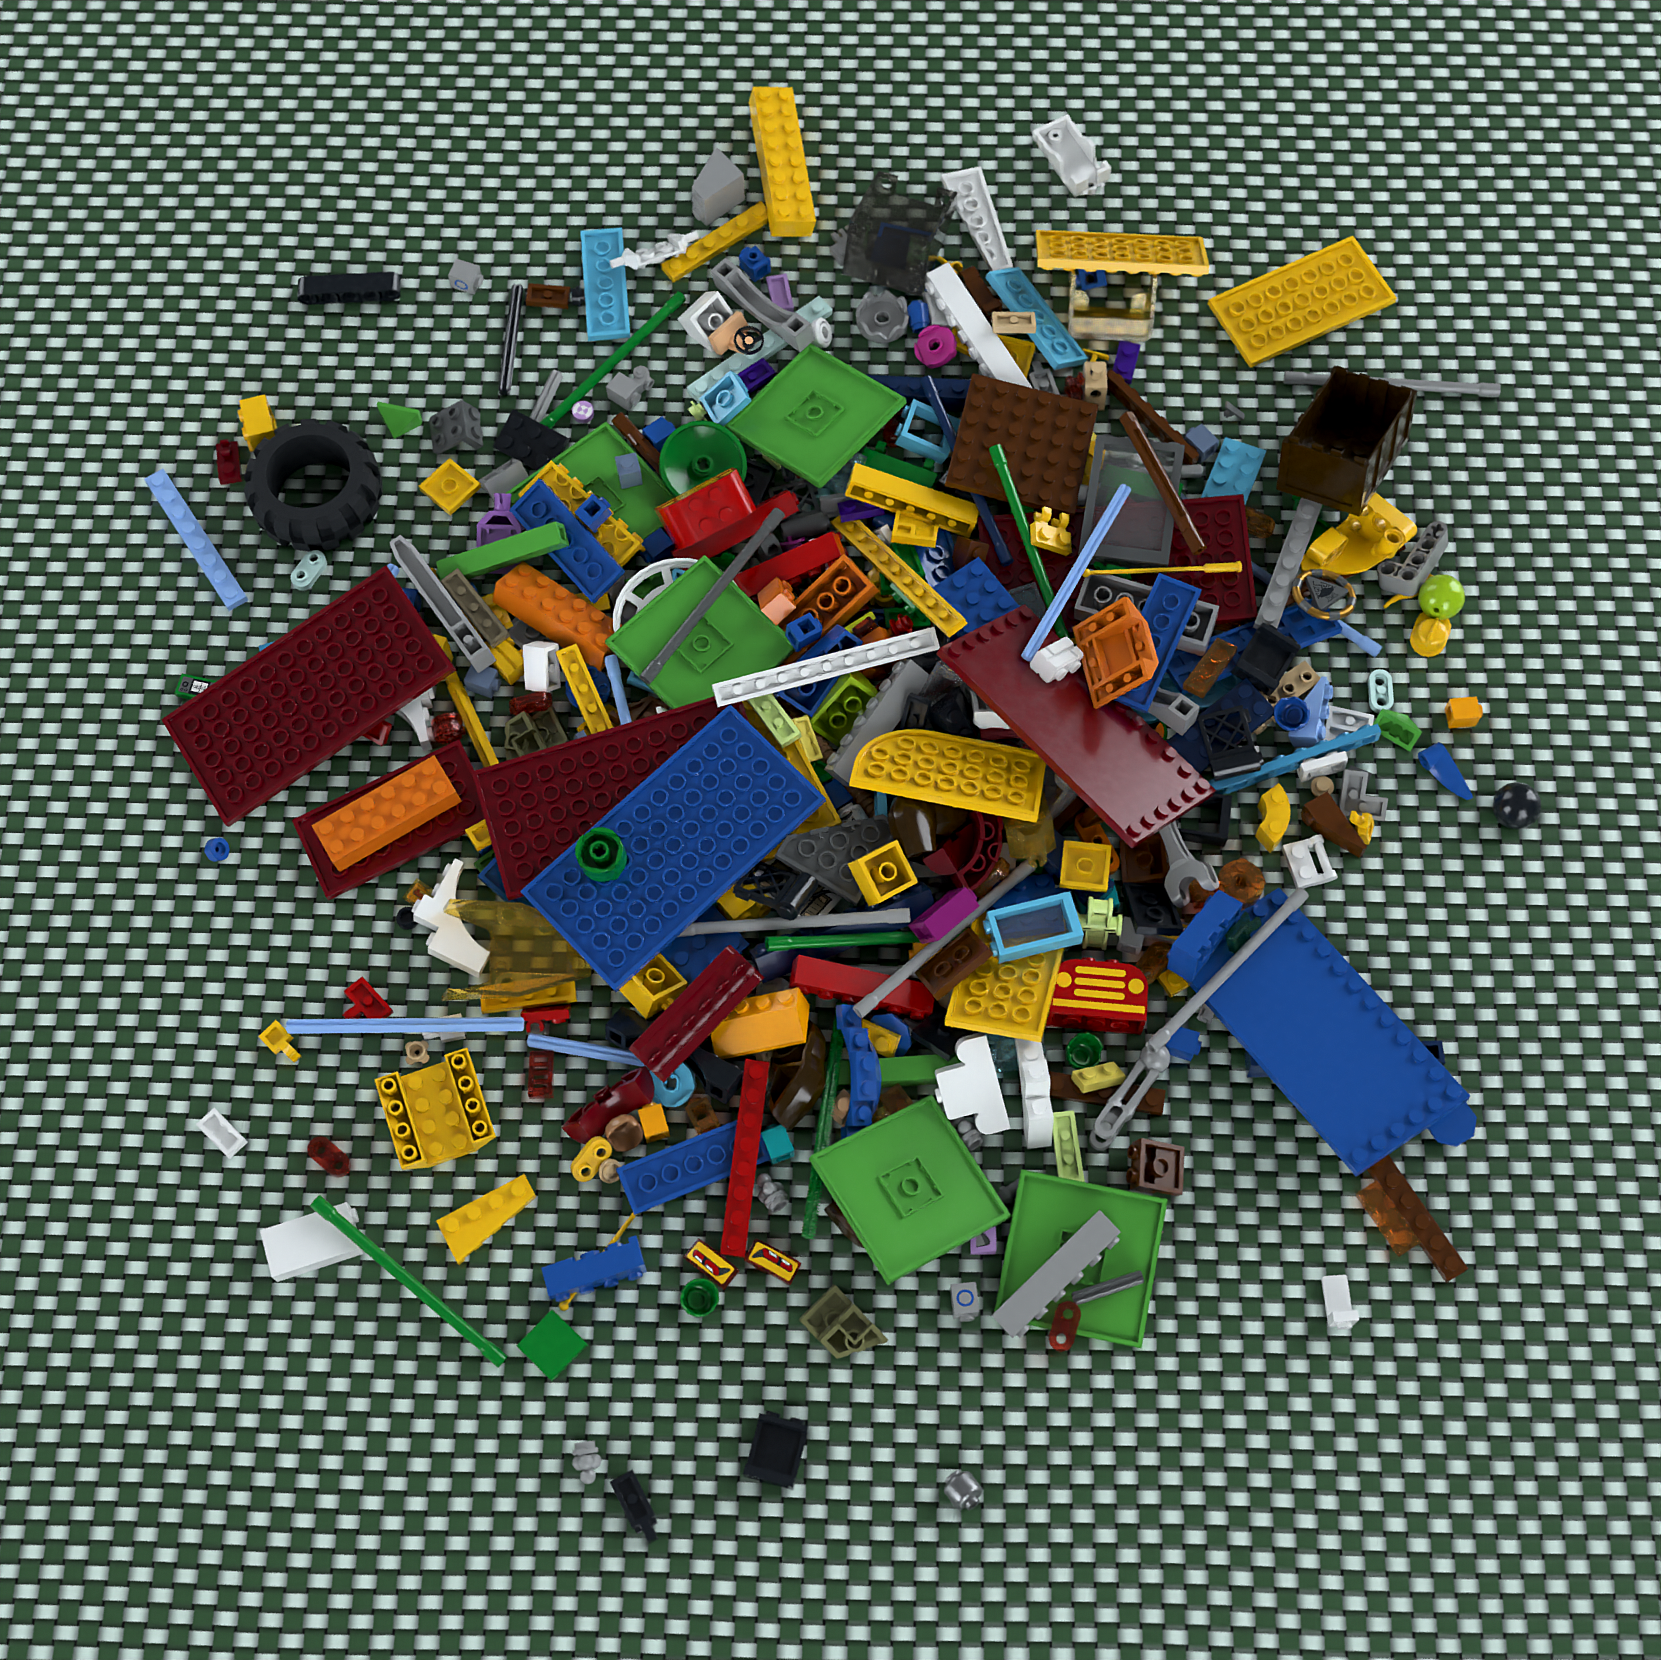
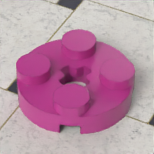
M931 325L923 329L918 335L917 344L915 343L914 345L916 357L930 369L945 365L957 354V341L954 334L949 328L941 327L940 325ZM935 342L940 344L936 350H931Z

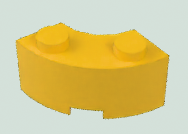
M1279 783L1263 794L1257 805L1262 815V823L1255 837L1269 853L1282 840L1290 821V803L1286 792Z

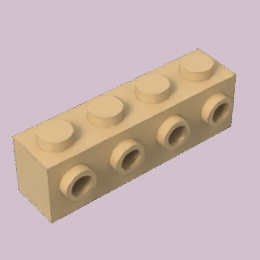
M1304 660L1282 676L1278 687L1270 696L1261 691L1259 692L1273 707L1281 698L1295 696L1304 700L1320 680V677ZM1274 716L1253 731L1251 736L1254 733L1256 735L1262 733L1270 722L1276 723Z

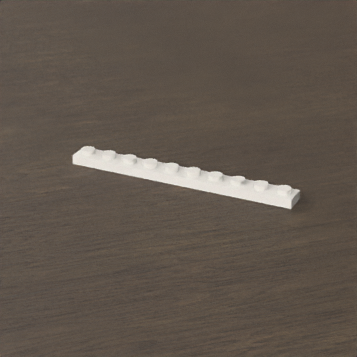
M931 627L712 684V689L717 707H722L939 650L940 646L935 628Z

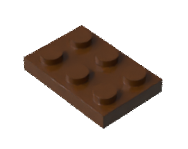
M969 927L918 969L915 974L938 1001L962 980H965L975 969L984 964L993 953Z

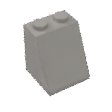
M716 148L691 187L693 214L698 221L701 220L706 226L745 200L744 174Z

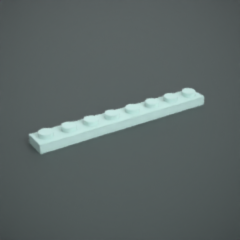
M818 296L797 310L796 313L809 323H812L818 318H828L832 315V308ZM768 330L763 334L764 344L758 353L753 355L735 353L687 386V392L697 403L702 405L699 398L730 370L738 374L761 358L767 360L789 344L772 330ZM762 341L757 342L749 351L756 350Z

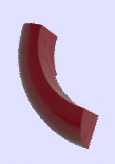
M972 811L968 814L973 826V846L965 864L950 876L957 888L966 887L973 891L988 878L996 862H998L1002 850V816Z
M971 819L956 830L952 838L949 836L936 843V852L924 855L922 860L931 871L939 875H950L956 873L960 866L967 861L974 839Z
M646 1066L621 1076L622 1080L615 1083L611 1088L609 1085H606L592 1096L595 1100L588 1103L584 1108L579 1107L565 1122L562 1129L572 1139L579 1143L587 1144L593 1137L602 1136L605 1133L607 1124L613 1118L629 1114L651 1103L654 1097V1083Z

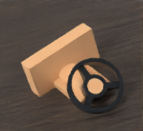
M739 311L731 315L708 337L715 353L718 355H723L728 349L741 354L753 355L758 353L764 344L762 332L753 326H748L742 312ZM752 330L758 333L759 337H753L745 333ZM762 341L756 350L749 351L757 342Z

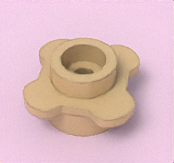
M413 1041L405 1045L407 1053L405 1060L407 1064L413 1065L416 1062L425 1064L429 1061V1055H427L429 1044L427 1041Z

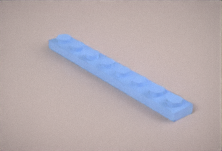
M161 469L144 479L228 611L247 602V596L165 470Z

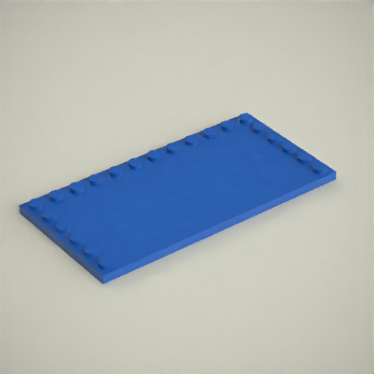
M728 705L586 832H590L593 828L604 827L614 831L621 839L627 853V863L623 872L616 880L599 882L587 877L582 871L575 855L576 841L520 892L598 975L617 992L734 886L740 878L746 875L779 845L787 835H790L824 804L826 798L734 707Z
M1277 888L1242 910L1236 922L1192 983L1186 979L1184 980L1197 993L1276 913L1289 897L1280 888ZM1299 908L1292 912L1204 1002L1355 1176L1376 1164L1470 1098L1467 1091Z

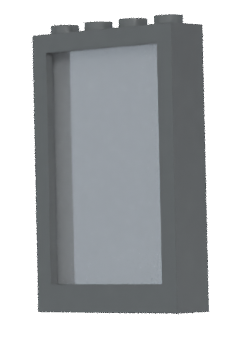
M1109 434L1096 435L1078 556L1121 484H1126L1131 488V492L1088 565H1094L1096 561L1104 566L1111 564L1128 569L1168 567L1174 518L1129 437L1120 438ZM1149 439L1152 448L1178 493L1185 445H1180L1176 442L1163 443ZM1154 572V573L1167 574V572Z

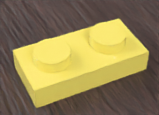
M1113 1061L1094 1067L1072 1071L1071 1079L1082 1093L1120 1085L1126 1079V1075Z

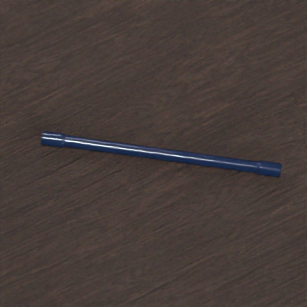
M925 376L920 380V384L931 403L953 453L957 435L939 397V392L932 376ZM971 493L992 540L1001 566L1005 567L1012 564L1014 559L1002 538L985 497Z

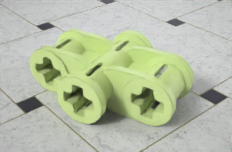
M1089 896L1087 914H1079L1076 911L1084 933L1082 940L1083 949H1086L1088 946L1101 947L1102 950H1106L1108 933H1116L1117 936H1121L1122 915L1112 916L1113 898L1099 900Z

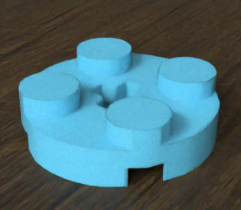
M685 1062L670 1076V1078H675L677 1081L675 1089L672 1087L667 1088L668 1080L663 1083L650 1070L654 1083L653 1100L657 1104L661 1103V1105L666 1107L681 1106L692 1097L693 1092L696 1090L697 1084L694 1072Z

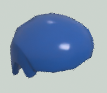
M1295 696L1281 698L1274 706V718L1282 729L1297 731L1307 725L1310 710L1306 702Z

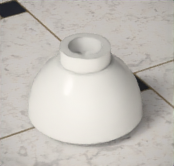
M818 318L811 323L815 340L811 343L816 347L826 348L831 343L832 331L829 323L824 318Z

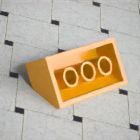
M799 987L745 998L710 1034L714 1053L720 1059H727L806 1043L810 1004Z

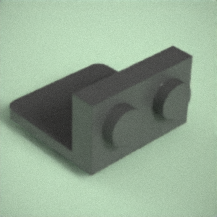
M460 400L430 417L429 423L434 453L441 454L461 442L475 449L483 447L480 413L477 408L465 401Z

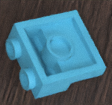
M732 370L699 398L712 421L722 426H725L752 401L742 379Z

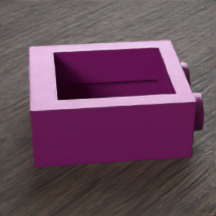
M966 887L949 890L908 926L922 944L936 942L980 905L976 901L975 893Z

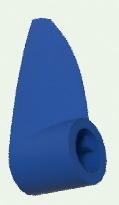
M1438 742L1418 753V758L1423 768L1427 771L1429 770L1442 785L1466 800L1473 798L1463 776L1442 743Z

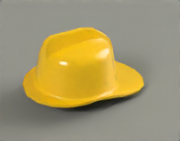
M1424 612L1420 613L1410 635V643L1414 651L1425 657H1432L1441 653L1451 632L1450 620H1439V617L1434 619L1427 616Z

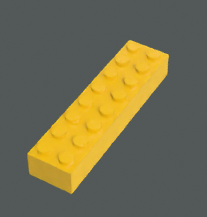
M752 87L749 109L771 237H811L816 218L793 87Z

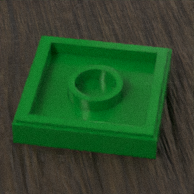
M552 1309L516 1346L553 1382L588 1344Z

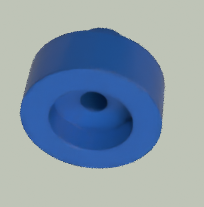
M213 838L207 841L204 852L211 861H222L229 855V845L223 838Z

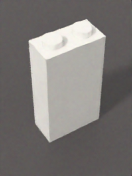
M347 1202L333 1206L338 1213L356 1227L359 1218L355 1208H351ZM317 1212L260 1230L271 1277L276 1282L364 1254L360 1247Z

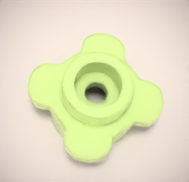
M691 401L692 406L688 410L696 421H701L702 419L707 421L704 417L707 413L700 403L695 405Z

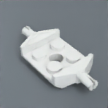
M697 231L686 235L667 234L669 243L666 241L655 244V248L649 250L648 248H642L637 250L636 254L629 248H626L621 257L609 260L610 266L614 269L625 265L638 270L639 268L644 269L645 265L662 262L665 258L671 256L677 258L679 254L686 253V246L689 242L699 240V235Z

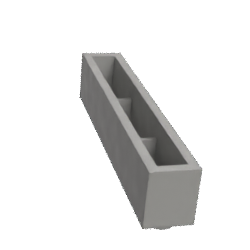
M902 659L895 663L890 677L880 684L878 694L868 701L866 711L854 721V728L840 741L841 746L837 752H834L828 758L827 766L824 770L842 785L849 786L854 761L859 751L874 738L893 731L902 718L907 696L911 692L918 695L931 677L911 659Z
M1100 1210L1097 1211L991 1316L1012 1338L1016 1335L1019 1338L1022 1337L1030 1329L1028 1323L1034 1317L1039 1320L1048 1311L1045 1306L1052 1299L1056 1303L1066 1293L1063 1289L1070 1282L1075 1285L1084 1276L1081 1271L1088 1264L1092 1268L1102 1258L1099 1253L1105 1247L1110 1250L1120 1240L1117 1236L1121 1231Z

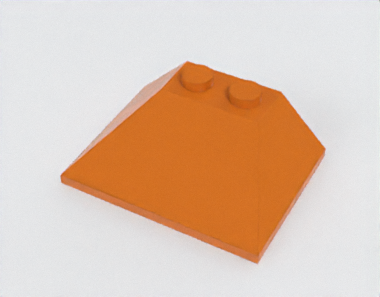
M1128 597L1121 598L1072 627L1077 647L1084 653L1081 661L1095 709L1100 708L1152 678L1159 661L1148 622Z

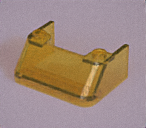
M1070 271L1067 316L1069 334L1077 339L1139 342L1148 340L1153 333L1157 275L1150 274L1149 293L1140 292L1135 294L1131 300V308L1125 309L1089 307L1088 294L1083 290L1075 289L1076 271Z

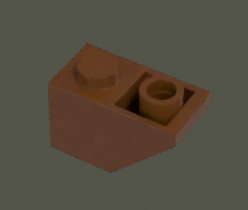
M957 536L952 555L955 572L977 557L985 563L989 544L976 539Z

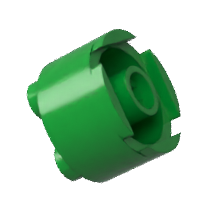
M604 827L593 828L585 835L583 834L576 843L575 855L584 874L590 879L599 882L616 880L623 872L627 863V853L621 839L614 831Z

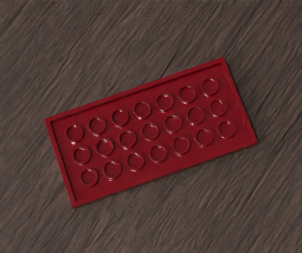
M460 740L454 741L292 820L328 900L466 834V829L485 819L472 771L475 770ZM435 755L462 802L340 872L329 858L312 825Z

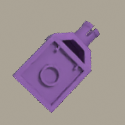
M494 493V511H489L477 523V547L522 533V530H526L509 511L512 494ZM520 563L490 573L507 574Z

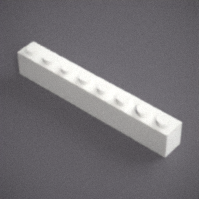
M949 262L928 272L925 283L927 292L930 295L933 294L936 298L939 310L945 312L949 325L955 327L959 340L962 344L965 343L967 345L969 355L979 363L982 375L1032 388L997 334L993 333L991 325Z

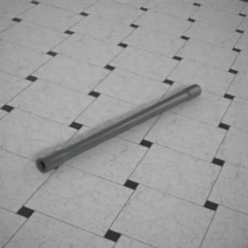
M774 508L763 521L762 526L655 659L647 665L639 675L642 681L649 685L652 683L665 663L770 532L782 521L785 514L780 509Z

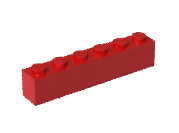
M831 531L737 574L733 580L755 604H758L757 594L776 577L782 582L786 580L791 587L798 586L802 583L803 579L820 576L822 574L821 571L828 569L845 554L839 535Z
M798 955L793 960L789 988L799 987L804 995L813 993L817 994L821 999L831 1000L835 998L841 1000L842 1003L854 1005L867 994L872 993L891 975ZM905 979L872 1010H878L879 1008L887 1010V1013H893L894 1015H901L902 1013L910 1015V1018L914 1020H924L933 1012L935 997L922 982Z

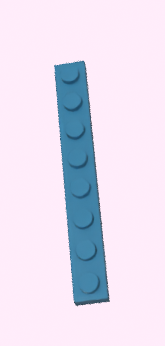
M1367 724L1355 732L1341 733L1330 741L1321 740L1313 747L1307 749L1306 747H1301L1295 750L1293 754L1276 756L1272 761L1260 766V771L1217 782L1211 779L1208 782L1216 790V794L1225 795L1300 768L1301 763L1306 759L1322 758L1333 751L1338 753L1347 752L1378 741L1381 730L1378 724L1372 726Z

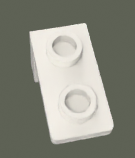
M1323 1276L1321 1280L1328 1327H1337L1339 1330L1353 1328L1352 1325L1359 1321L1358 1310H1352L1347 1276Z

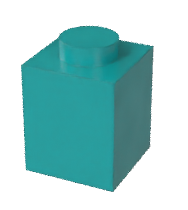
M772 1124L764 1128L761 1136L772 1165L795 1156L794 1148L785 1127Z

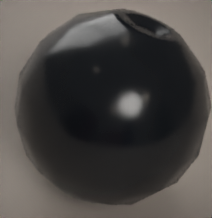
M1521 782L1508 783L1500 788L1493 798V814L1498 822L1506 828L1515 830L1527 828L1535 823L1540 816L1541 798L1536 790L1528 784Z

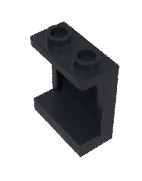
M1262 623L1230 673L1242 680L1247 678L1256 689L1270 696L1278 687L1279 681L1300 650L1301 645L1297 644L1294 638L1278 632L1277 628L1273 625Z
M766 1411L765 1414L759 1413L756 1431L743 1476L793 1490L809 1431V1426L804 1425L805 1421L790 1417V1421L780 1419V1414L772 1411Z

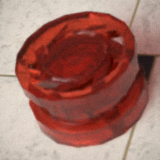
M450 712L434 717L431 720L434 740L438 743L447 744L462 739V734L465 735L466 733L462 725V716L458 713Z

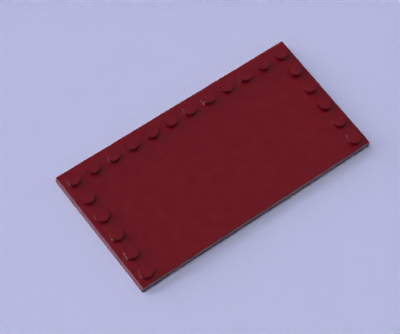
M1244 495L1181 499L1207 548L1200 554L1193 555L1174 520L1168 567L1204 566V564L1234 563L1241 561L1242 571L1238 573L1236 571L1205 573L1204 571L1167 572L1164 575L1202 589L1198 600L1219 606L1215 624L1255 621L1258 614ZM1165 502L1123 504L1100 544L1161 551L1167 512ZM1108 506L1094 508L1091 534ZM1076 508L1074 517H1069V523L1065 529L1071 533L1072 553L1065 556L1037 547L1054 596L1058 593L1078 558L1085 508ZM1035 512L1025 513L1029 527L1030 524L1035 522L1033 516ZM1051 514V518L1048 522L1049 526H1052L1051 519H1059V514ZM1014 515L993 516L1002 538L1014 559L1012 564L1005 567L1001 566L981 517H978L979 541L989 544L984 564L1019 606L1025 604L1042 620L1047 607ZM1088 565L1086 567L1087 569L1089 568L1092 570H1096L1094 568V565ZM1130 573L1132 581L1153 587L1159 574ZM1083 576L1079 579L1060 612L1070 636H1075L1072 627L1082 622L1074 619V607L1085 579ZM1052 626L1051 630L1056 634L1055 629Z
M385 565L161 720L226 826L230 827L451 675L456 669L390 569Z
M1025 604L940 647L936 653L1131 848H1134L1212 797L1216 791L1191 764L1180 756L1131 707L1112 700L1095 709L1082 661H1080L1081 666L1074 673L1069 671L1060 681L1054 679L1046 683L1039 676V673H1036L1030 667V662L1021 657L1041 622V619ZM1050 629L1039 650L1060 640V638Z
M715 696L472 771L507 899L510 901L523 897L520 891L728 705L717 707ZM742 701L729 704L749 722Z

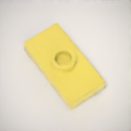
M808 715L791 719L801 732L802 737L798 741L809 762L822 759L823 756Z

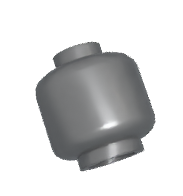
M957 1470L946 1478L944 1493L956 1509L966 1508L971 1510L980 1503L979 1497L982 1493V1487L969 1471L962 1472Z

